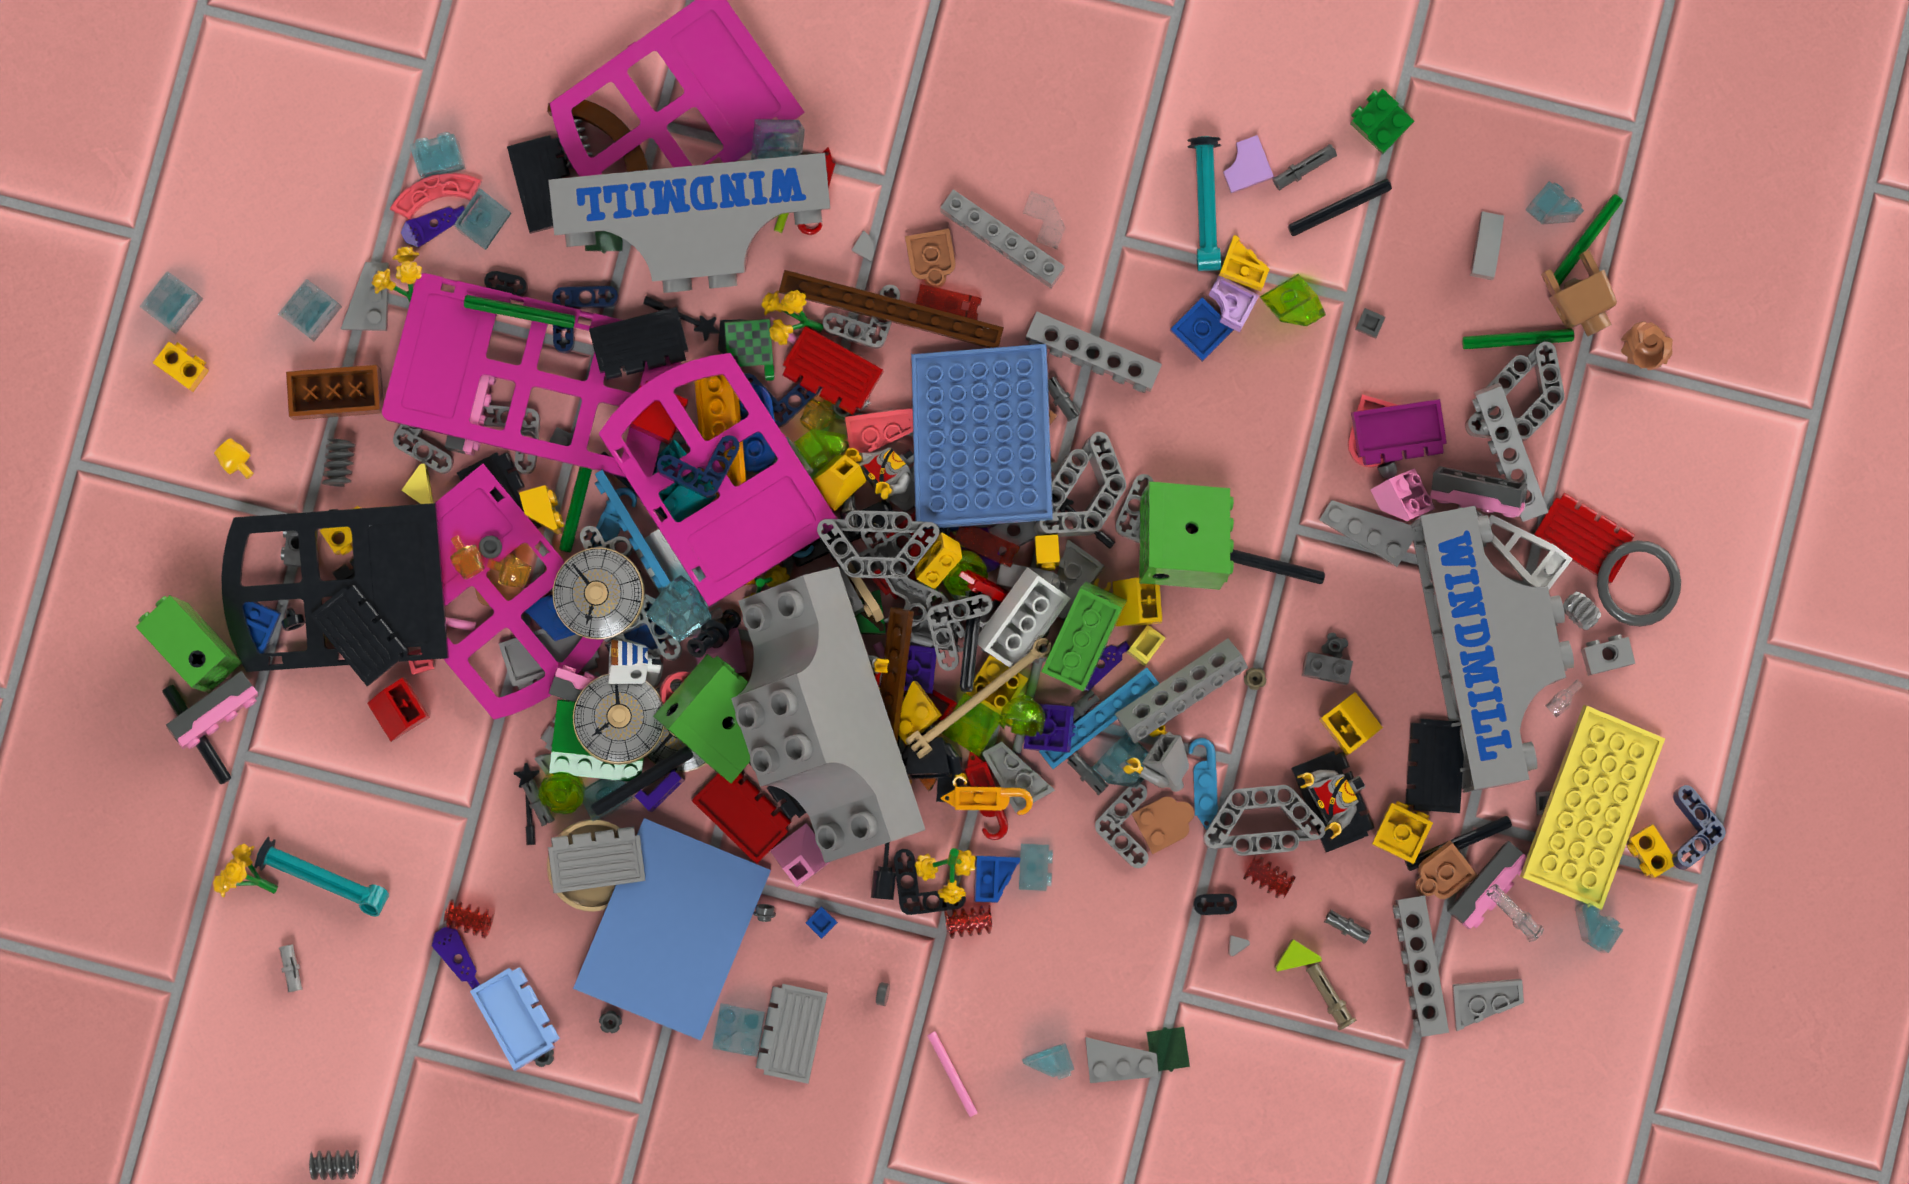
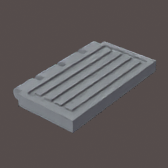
M544 629L533 632L559 663L566 659L582 638V636L576 634L554 641ZM517 638L499 643L513 687L518 686V689L521 690L533 684L534 680L537 679L538 681L544 678V670ZM598 650L584 666L583 672L598 668L596 661L597 658H600Z
M634 827L617 829L618 838H614L613 829L595 832V841L591 840V833L572 835L573 844H569L568 836L551 838L552 847L547 848L553 893L646 881L640 835L635 836Z
M782 984V988L773 986L770 1002L778 1004V1008L768 1007L765 1025L773 1026V1031L766 1029L763 1031L760 1048L769 1050L768 1053L759 1052L756 1068L763 1069L765 1075L809 1084L828 993Z

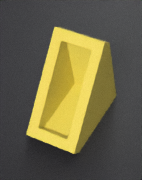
M426 464L418 466L401 490L419 504L434 503L428 466Z
M1147 625L1130 647L1127 654L1143 666H1146L1166 638Z

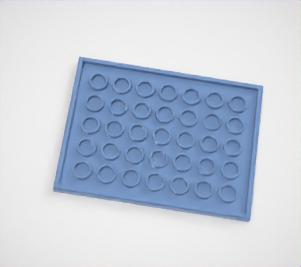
M1036 344L911 354L916 521L934 522L939 528L1053 520L1047 345ZM931 526V527H929V528L924 527V529H933V528H934L933 526Z
M644 818L637 835H640L646 881L615 886L573 989L701 1041L771 870Z

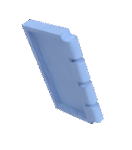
M508 968L470 991L514 1071L555 1048L553 1043L560 1039L552 1024L545 1028L543 1027V1025L550 1022V1019L542 1005H538L535 1008L532 1007L539 1000L531 985L522 989L521 986L526 984L528 980L521 968L513 971L511 968Z

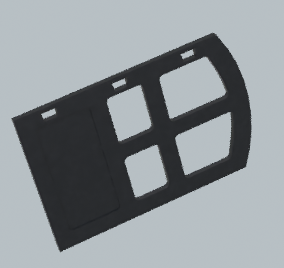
M436 503L346 510L330 509L329 511L233 518L223 554L221 575L222 600L228 631L236 653L246 672L349 665L345 659L339 660V651L337 649H328L326 647L325 634L309 615L322 606V599L324 597H332L343 587L346 586L349 589L353 585H356L365 596L359 603L362 605L369 601L379 613V616L374 621L378 622L383 618L394 632L388 639L391 641L397 636L407 648L401 653L404 658L399 662L449 658ZM349 527L352 532L355 577L343 580H321L317 530L322 528ZM296 531L299 538L301 582L243 586L241 583L242 567L249 535L252 533ZM302 599L305 611L307 649L305 651L260 653L246 620L244 604L246 602ZM409 647H421L422 654L408 655ZM282 656L283 664L270 665V657Z

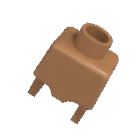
M1590 250L1579 255L1590 276L1584 280L1573 278L1565 282L1564 288L1561 290L1551 269L1541 274L1551 294V297L1548 299L1565 327L1571 329L1581 324L1587 337L1612 325L1606 311L1617 304L1604 270H1599Z

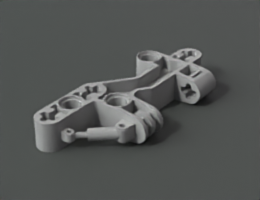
M873 523L876 528H881L878 524ZM861 531V537L868 549L859 553V555L867 557H896L902 550L897 545L898 537L904 535L910 540L912 536L910 533L901 532L887 539L884 532H877L875 537L878 541L882 538L884 543L877 544L872 548L871 544L875 543L872 537L867 538L866 534L868 532ZM914 543L909 546L908 551L913 547ZM852 560L851 564L858 573L861 565L858 561ZM874 561L871 569L873 572L880 569L882 573L884 565L880 561ZM900 561L897 562L894 566L895 572L900 575L906 573ZM909 576L902 579L885 578L892 592L904 598L906 605L903 609L912 610L913 607L918 606L923 610L921 619L913 618L912 627L927 619L928 610L933 607L931 602L934 595L937 598L941 597L943 599L940 604L949 602L944 593L913 580ZM935 609L932 618L937 619V622H941V617L950 615V613L946 611L938 617L936 612L939 611ZM889 617L883 620L884 623L889 622ZM961 621L954 622L952 630L958 626L961 631H957V635L960 638H965V628ZM911 631L910 642L928 647L934 646L932 638L914 634ZM941 631L946 641L940 644H947L950 637L947 632ZM956 645L958 652H962L964 647Z
M586 526L580 532V540L585 550L594 548L589 540H585L588 538L587 533L592 532V534H597L594 540L598 547L595 548H607L616 551V545L619 542H625L628 547L621 554L629 557L632 553V544L623 536L615 537L605 542L600 531L594 526ZM645 594L643 608L636 622L622 634L604 639L605 642H609L612 639L643 645L625 639L624 634L647 625L658 646L654 650L648 649L649 654H652L653 657L662 655L665 659L673 661L678 659L682 653L681 645L661 604ZM649 603L653 606L657 605L654 611L657 617H660V615L663 617L654 620L652 614L645 611L648 609L647 605ZM660 623L667 625V631L664 635H657L655 633V627ZM672 635L673 638L668 640L673 647L677 646L674 650L675 654L665 653L668 647L664 641L661 644L659 641L666 640Z

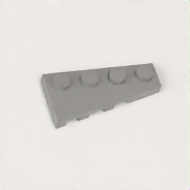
M1333 500L1330 501L1319 519L1324 524L1395 567H1398L1418 534L1409 524Z

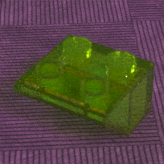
M812 429L796 440L794 444L811 468L814 469L816 467L818 470L828 463L827 459L833 454L839 456L847 450L848 439L845 434Z
M964 693L953 712L972 697ZM979 703L941 734L980 757L1003 720V716Z

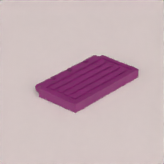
M1440 399L1351 413L1358 458H1363L1365 466L1381 463L1380 454H1382L1383 462L1385 463L1402 460V451H1404L1405 459L1424 457V448L1427 456L1444 453L1443 445L1447 444Z

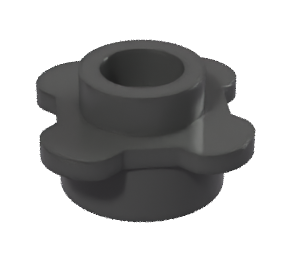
M1329 633L1327 635V642L1321 647L1322 652L1336 658H1342V651L1348 646V641L1345 638L1337 637L1335 633Z

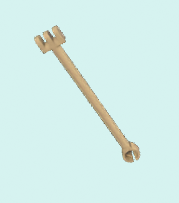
M1046 638L1037 639L1034 642L1033 649L1030 650L1031 652L922 736L917 730L906 739L908 745L917 740L911 746L914 752L921 747L923 748L916 754L918 758L924 757L933 750L928 744L930 741L1035 659L1048 657L1052 650L1049 640ZM1047 646V651L1040 652V648Z

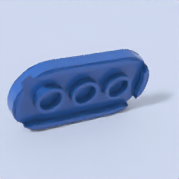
M750 383L775 421L770 394L762 386ZM739 400L742 421L748 417V412ZM757 432L743 440L745 470L760 473L775 463L777 457L761 433Z

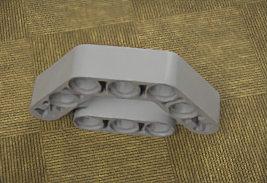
M1550 342L1540 343L1528 357L1523 355L1514 357L1487 386L1497 384L1500 378H1506L1509 381V388H1503L1506 396L1535 366L1540 397L1520 418H1514L1517 426L1523 425L1527 428V435L1521 436L1522 442L1527 440L1564 400V389L1555 346ZM1543 348L1545 352H1549V355L1546 357V361L1545 356L1540 355V352L1543 350ZM1514 362L1523 363L1525 367L1524 372L1516 371ZM1545 370L1553 373L1554 379L1552 381L1544 378L1543 372ZM1549 392H1553L1558 396L1557 403H1552L1548 400L1547 395ZM1491 406L1488 409V415L1496 406ZM1532 410H1541L1543 414L1542 419H1535L1532 416ZM1481 411L1475 412L1466 422L1465 428L1467 433L1473 437L1491 439L1489 432L1484 433L1482 427L1477 431L1475 426L1472 425L1476 420L1481 425L1480 421L1483 420ZM1505 428L1504 433L1495 432V435L1497 437H1504L1507 433V428Z
M1094 433L1086 440L1082 449L1073 450L1062 461L1052 477V494L1057 497V503H1053V520L1035 522L1034 529L1038 536L1093 535L1104 525L1126 489V480L1110 439L1105 433ZM1072 457H1077L1080 460V466L1073 464ZM1088 461H1090L1099 484V489L1085 511L1057 513L1087 466ZM1101 461H1106L1109 464V470L1102 467ZM1065 475L1069 480V484L1062 483L1060 476ZM1110 482L1116 483L1117 491H1113L1110 488ZM1098 500L1105 502L1106 510L1099 507ZM1087 518L1094 521L1095 528L1087 525ZM1065 519L1072 522L1073 529H1068L1065 526ZM1046 521V525L1053 526L1048 529L1047 526H1043V523Z
M856 510L849 512L845 519H824L817 527L818 535L844 572L850 577L905 578L940 534L939 527L934 522L912 521L908 513L900 511ZM853 514H858L862 518V524L859 527H853L850 524L849 520ZM882 515L884 517L885 525L882 528H876L873 525L872 520L874 516ZM900 515L908 519V525L904 529L898 528L895 523L896 518ZM825 523L827 525L832 524L834 527L831 530L834 536H837L839 533L841 538L835 539L830 544L828 540L832 539L829 533L824 534L822 532L825 529L823 525ZM933 526L935 536L927 537L925 542L929 544L925 547L921 541L915 538L917 535L920 538L924 536V527L929 528ZM843 531L914 533V535L896 557H867L859 555ZM839 541L845 542L848 547L847 552L843 555L838 554L835 550V546ZM916 543L921 547L919 556L914 557L909 554L908 549L911 544ZM852 560L858 561L861 565L858 573H852L848 568ZM874 561L883 563L884 570L881 574H875L872 571L871 565ZM899 561L904 562L907 566L906 573L902 575L897 574L894 570L895 564Z
M1277 785L1235 789L1227 796L1206 830L1203 842L1210 849L1232 848V851L1238 856L1283 853L1295 850L1300 841H1312L1322 838L1325 834V825L1290 786ZM1285 789L1289 792L1290 798L1287 802H1281L1278 799L1279 790ZM1258 791L1264 792L1267 796V801L1264 804H1259L1255 801V794ZM1235 793H1239L1244 797V803L1241 806H1236L1232 802V796ZM1300 806L1305 810L1303 819L1294 817L1293 810L1295 807ZM1279 807L1299 829L1229 836L1243 811L1248 809ZM1222 813H1229L1231 815L1232 823L1225 826L1220 822ZM1311 816L1313 820H1310L1309 822L1313 826L1319 825L1320 828L1318 829V832L1320 834L1311 835L1309 833L1311 831V827L1308 824H1305V826L1303 827L1301 823L1305 822ZM1216 824L1220 829L1226 830V833L1224 834L1221 831L1217 837L1220 842H1215L1212 845L1209 843L1211 839L1208 835L1215 834L1217 828L1213 826ZM1285 835H1290L1294 839V844L1291 848H1286L1282 844V838ZM1262 837H1267L1271 840V847L1268 850H1263L1259 846V840ZM1239 839H1244L1248 842V849L1245 852H1240L1236 848V843Z

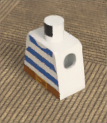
M611 639L608 684H643L646 681L647 672L660 673L661 659L648 658V647Z

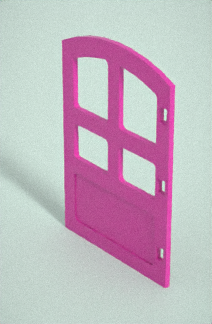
M694 0L550 102L558 137L579 177L602 175L604 169L648 138H652L673 168L693 166L667 130L669 123L692 107H696L723 144V149L701 165L709 164L718 157L724 163L736 162L805 113L727 0ZM652 51L659 53L684 89V93L660 111L652 109L627 73L631 66ZM612 82L637 115L640 124L595 157H589L577 132L571 110L601 87ZM774 117H777L781 123L768 130L765 124Z
M731 353L692 360L653 378L627 398L611 415L599 432L600 438L708 607L818 540L820 536L818 535L817 527L822 520L837 519ZM723 375L748 412V417L713 439L705 441L674 394V389L703 378ZM654 401H659L690 448V452L679 460L697 469L702 468L705 471L723 437L728 435L734 436L740 443L759 432L763 435L778 461L739 486H734L726 475L718 490L720 496L717 500L683 521L675 522L659 497V492L675 482L663 477L659 472L651 477H647L623 441L622 434ZM729 441L728 444H723L725 446L724 452L733 447L732 441ZM624 448L629 456V459L624 463L616 450ZM718 461L712 464L715 472L720 473L724 471ZM670 464L663 470L667 472L668 469L675 471L673 476L677 477L678 471L682 466L678 465V468L675 469ZM690 470L684 471V472L681 474V478L687 476V475L690 474L692 471H690ZM660 507L668 517L663 522L660 521L654 511ZM825 523L823 525L825 529L822 532L824 534L829 533L834 528L833 525ZM697 567H700L706 577L700 582L692 571Z
M482 464L435 503L437 505L445 607L466 589L473 586L494 610V614L460 643L453 644L447 637L449 658L444 659V661L493 720L530 708L550 697L551 694L548 692L557 667L562 669L563 665L575 668V674H578L594 656L604 639L582 637L566 659L559 663L522 620V613L553 589L556 575L565 561L487 467ZM495 487L504 497L499 502L490 494ZM486 536H495L502 543L501 554L494 559L485 558L479 551V543ZM540 541L549 551L544 557L535 548ZM527 543L546 565L547 570L512 600L507 601L487 578V572L521 544ZM508 628L544 670L545 676L530 686L499 698L470 665L468 659L500 631Z

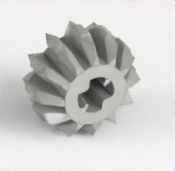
M1576 591L1571 594L1563 604L1564 613L1574 624L1584 630L1593 627L1601 617V612L1595 603L1580 592Z

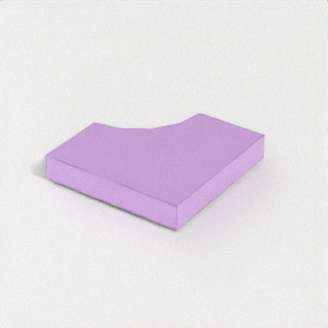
M1258 135L1236 143V160L1230 168L1223 171L1231 194L1274 177Z
M1218 276L1209 293V296L1216 300L1220 306V323L1238 332L1241 331L1259 297L1258 294L1221 276Z

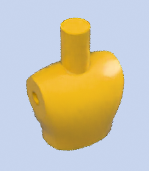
M229 438L216 449L214 455L228 474L239 470L246 479L253 476L254 473L245 464L251 455L241 444Z

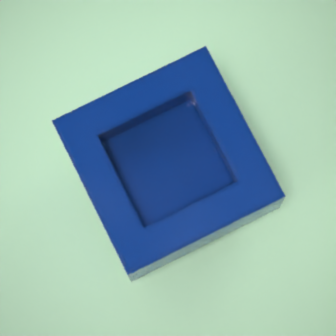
M821 906L805 923L822 939L838 922Z

